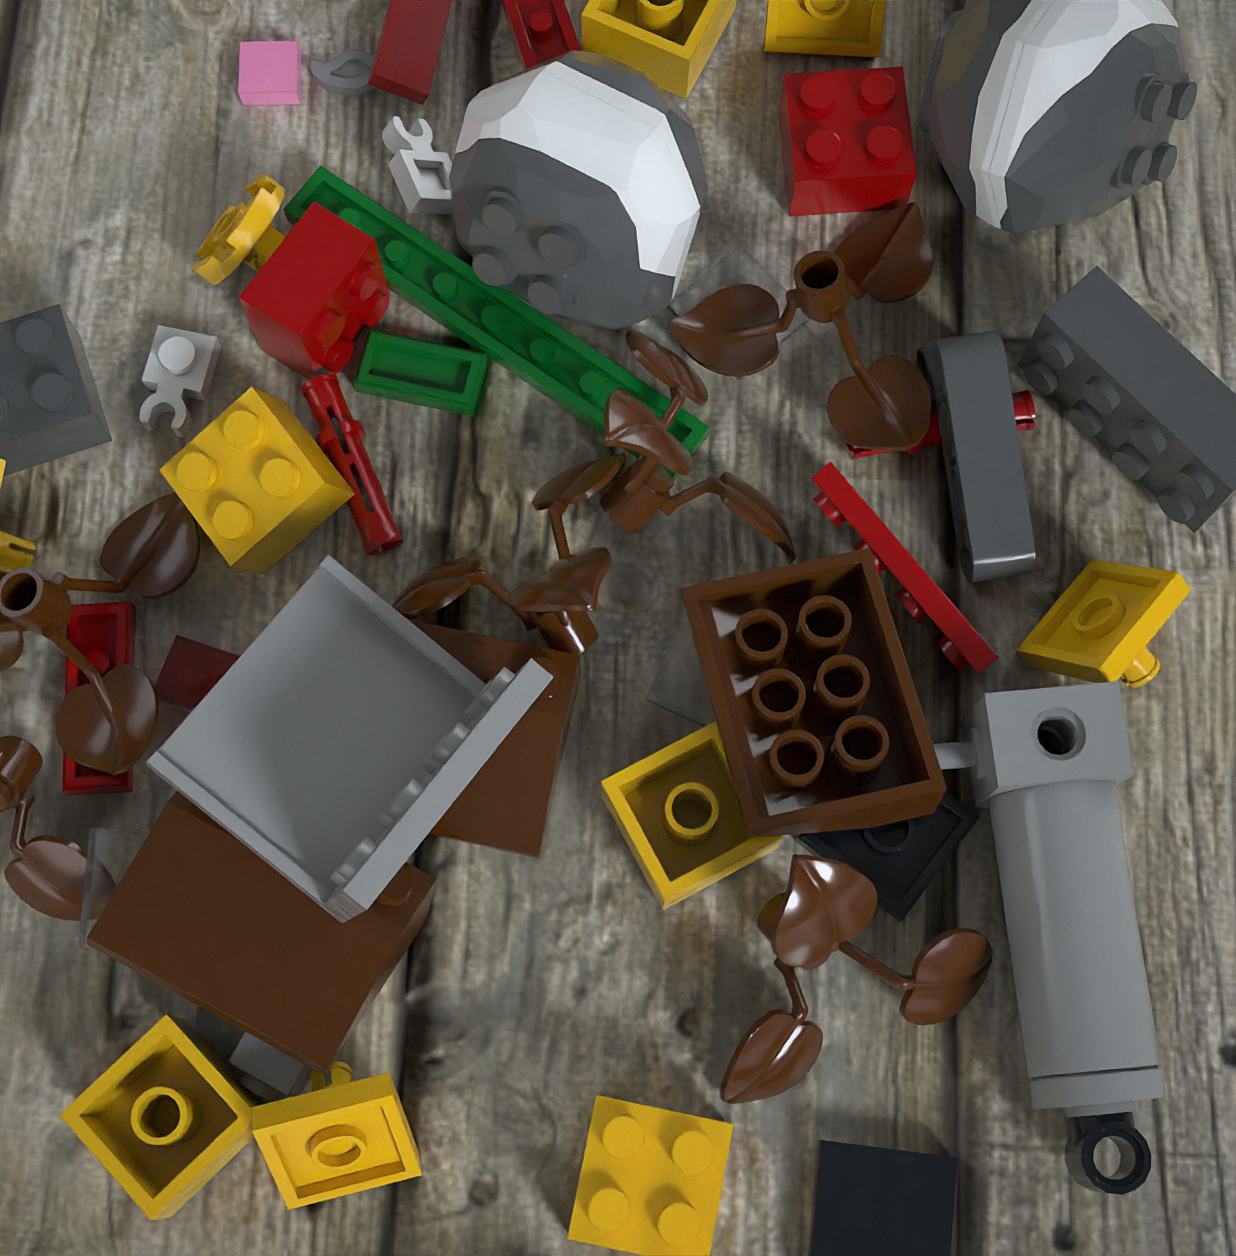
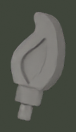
M358 49L348 50L328 63H321L316 59L310 62L311 72L317 84L332 93L352 97L368 94L376 89V87L368 84L375 57L365 51Z

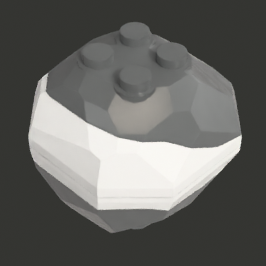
M969 0L964 9L953 12L941 28L920 107L919 123L922 131L930 133L931 143L964 208L996 228L1017 234L1069 224L1098 216L1129 198L1145 185L1148 186L1154 181H1166L1177 159V147L1169 144L1175 119L1184 120L1189 115L1195 103L1197 84L1189 81L1188 74L1185 72L1178 23L1161 0Z
M576 50L566 52L514 74L482 90L467 106L449 175L451 205L457 240L473 259V270L481 281L488 285L499 286L533 305L541 313L595 329L618 330L639 323L665 309L674 298L707 191L704 166L695 130L688 115L645 73L612 58L592 52Z

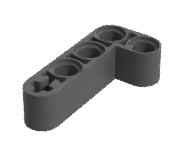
M993 330L932 340L917 349L916 367L924 375L929 387L931 401H935L958 553L963 574L970 584L1031 574L1036 566L1035 543L1008 366L1001 336L997 331Z

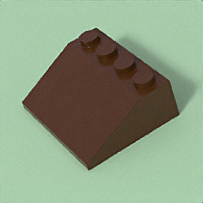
M870 548L681 588L682 600L747 838L872 828L935 812L947 787Z
M408 619L485 684L493 680L504 666L515 674L531 658L553 676V679L428 833V835L539 859L581 678L580 655Z
M176 791L167 802L87 936V945L326 1076L427 920L437 878L405 862L366 911L341 923L184 795Z

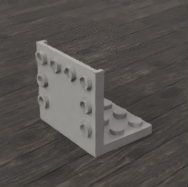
M328 554L320 563L318 569L174 733L146 761V766L339 922L344 923L370 907L553 679V676L531 658L515 674L504 666L493 680L485 684Z

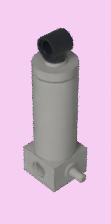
M1119 681L984 693L960 721L963 741L933 744L941 770L967 767L973 810L985 808L990 810L1028 1078H1032L1029 1084L1033 1110L1064 1107L1065 1116L1069 1117L1071 1134L1065 1145L1064 1159L1069 1174L1079 1185L1090 1191L1123 1195L1139 1188L1146 1181L1151 1170V1152L1148 1143L1141 1133L1135 1129L1132 1113V1111H1136L1134 1101L1164 1098L1166 1093L1162 1068L1158 1069L1157 1066L1161 1065L1116 793V787L1134 775ZM1040 743L1043 744V745L1046 747V749L1048 750V752L1044 750V748L1040 745ZM1105 1137L1111 1139L1118 1146L1121 1155L1117 1171L1109 1177L1103 1176L1098 1171L1093 1160L1094 1149L1097 1143Z

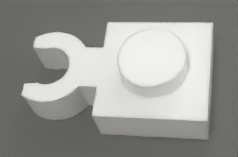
M393 116L382 131V138L386 147L395 155L388 166L409 213L453 215L449 184L452 162L448 154L433 152L430 145L433 133L424 119L418 118L409 132H407L403 127L401 119Z
M158 325L142 376V382L147 390L156 391V393L150 395L143 402L140 408V421L147 431H154L156 421L162 413L174 412L175 416L171 426L177 437L182 438L188 434L192 418L186 407L189 398L202 401L207 399L222 347L217 336Z

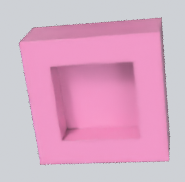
M298 40L240 42L238 94L243 106L301 104L302 53Z

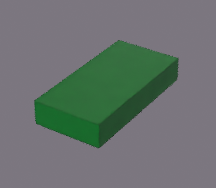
M369 329L354 380L356 392L474 417L488 365V358L486 353Z

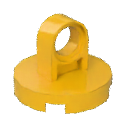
M266 173L259 174L249 182L244 190L253 197L246 204L241 202L236 207L230 204L200 246L196 256L202 259V261L198 260L192 265L191 270L209 284L215 286L219 284L242 261L258 273L285 239L283 234L270 225L284 199L285 188Z

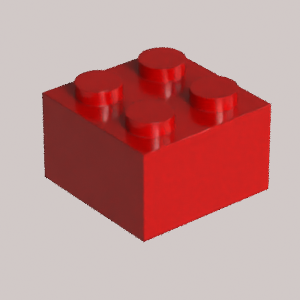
M903 66L784 74L778 119L789 217L892 210L906 205L917 172Z
M313 202L238 298L261 350L310 380L322 374H330L331 372L337 374L346 366L353 354L354 342L366 326H375L384 316L389 305L390 293L376 240Z

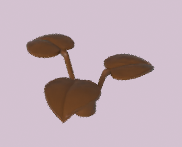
M916 202L892 209L870 220L846 237L834 253L814 251L803 256L794 269L796 289L786 292L787 304L780 318L779 306L772 294L757 285L737 284L716 291L686 314L670 321L673 335L690 358L717 374L729 377H742L758 373L775 362L779 355L776 333L788 330L797 308H801L804 315L811 320L819 323L834 322L850 366L856 375L839 381L833 387L828 397L827 414L829 422L841 439L863 449L906 451L911 447L917 446L929 428L932 406L929 387L924 375L913 363L898 355L883 356L872 363L866 370L860 359L845 314L850 301L849 294L856 300L862 299L868 293L874 300L880 303H896L916 295L929 281L933 269L932 248Z
M630 329L625 337L632 354L646 370L669 386L671 402L661 419H659L649 407L621 388H616L608 396L604 410L605 446L633 450L640 453V455L600 499V505L604 512L620 528L628 533L637 534L659 510L666 516H670L680 505L702 494L714 493L719 495L722 502L740 519L778 545L785 552L790 565L796 559V555L784 520L773 504L762 493L736 475L724 471L719 478L710 477L674 496L670 495L669 490L674 486V481L662 466L685 476L694 467L692 458L686 448L667 430L678 414L686 397L696 404L703 406L708 401V392L695 370L681 357L659 345L645 334Z
M619 453L573 466L549 480L534 495L532 504L536 510L549 508V519L559 556V561L552 565L548 571L526 580L514 589L512 593H509L485 570L478 569L481 562L477 556L456 558L439 564L418 576L399 594L392 607L406 619H413L445 607L464 593L469 586L482 585L522 620L527 631L538 628L549 649L572 654L583 652L599 636L587 611H596L599 587L610 567L612 556L606 547H595L570 555L562 516L569 504L586 500L602 489L616 475L619 469L625 466L628 459L625 453Z
M176 492L160 497L140 508L123 520L109 535L103 546L100 562L104 571L116 578L114 581L69 578L62 572L55 573L51 580L29 567H19L7 574L0 573V672L14 665L21 656L24 646L23 631L30 630L52 641L87 676L90 684L73 689L61 703L55 720V732L58 742L63 751L77 763L115 776L132 767L148 748L154 736L159 716L157 692L148 676L131 664L118 665L101 677L98 669L61 633V629L68 624L72 614L71 601L67 591L122 593L131 586L141 597L157 599L169 595L182 587L192 576L199 561L200 536L196 519Z
M11 735L0 737V813L5 811V809L13 807L16 809L10 850L18 858L12 860L5 869L6 881L21 900L43 914L71 921L98 919L115 891L107 873L85 849L63 837L37 836L26 844L24 835L28 810L35 801V797L26 790L41 770L43 760L37 748L27 740Z
M794 854L791 860L786 892L770 899L760 911L757 920L758 929L771 943L773 952L777 956L774 960V965L783 974L792 1000V1011L789 1013L783 1009L771 1010L759 1018L747 1030L737 1045L726 1069L720 1087V1099L729 1104H738L776 1096L800 1082L815 1064L821 1051L823 1033L816 1023L804 1021L808 1015V1006L794 970L796 967H802L805 970L815 969L825 963L831 953L839 950L898 989L907 990L899 1007V1012L905 1020L916 1025H933L957 1014L978 993L987 977L992 963V955L994 954L989 941L975 929L956 928L939 934L921 950L914 961L912 975L899 974L847 941L859 935L868 926L874 915L878 898L873 883L863 873L845 863L823 857Z

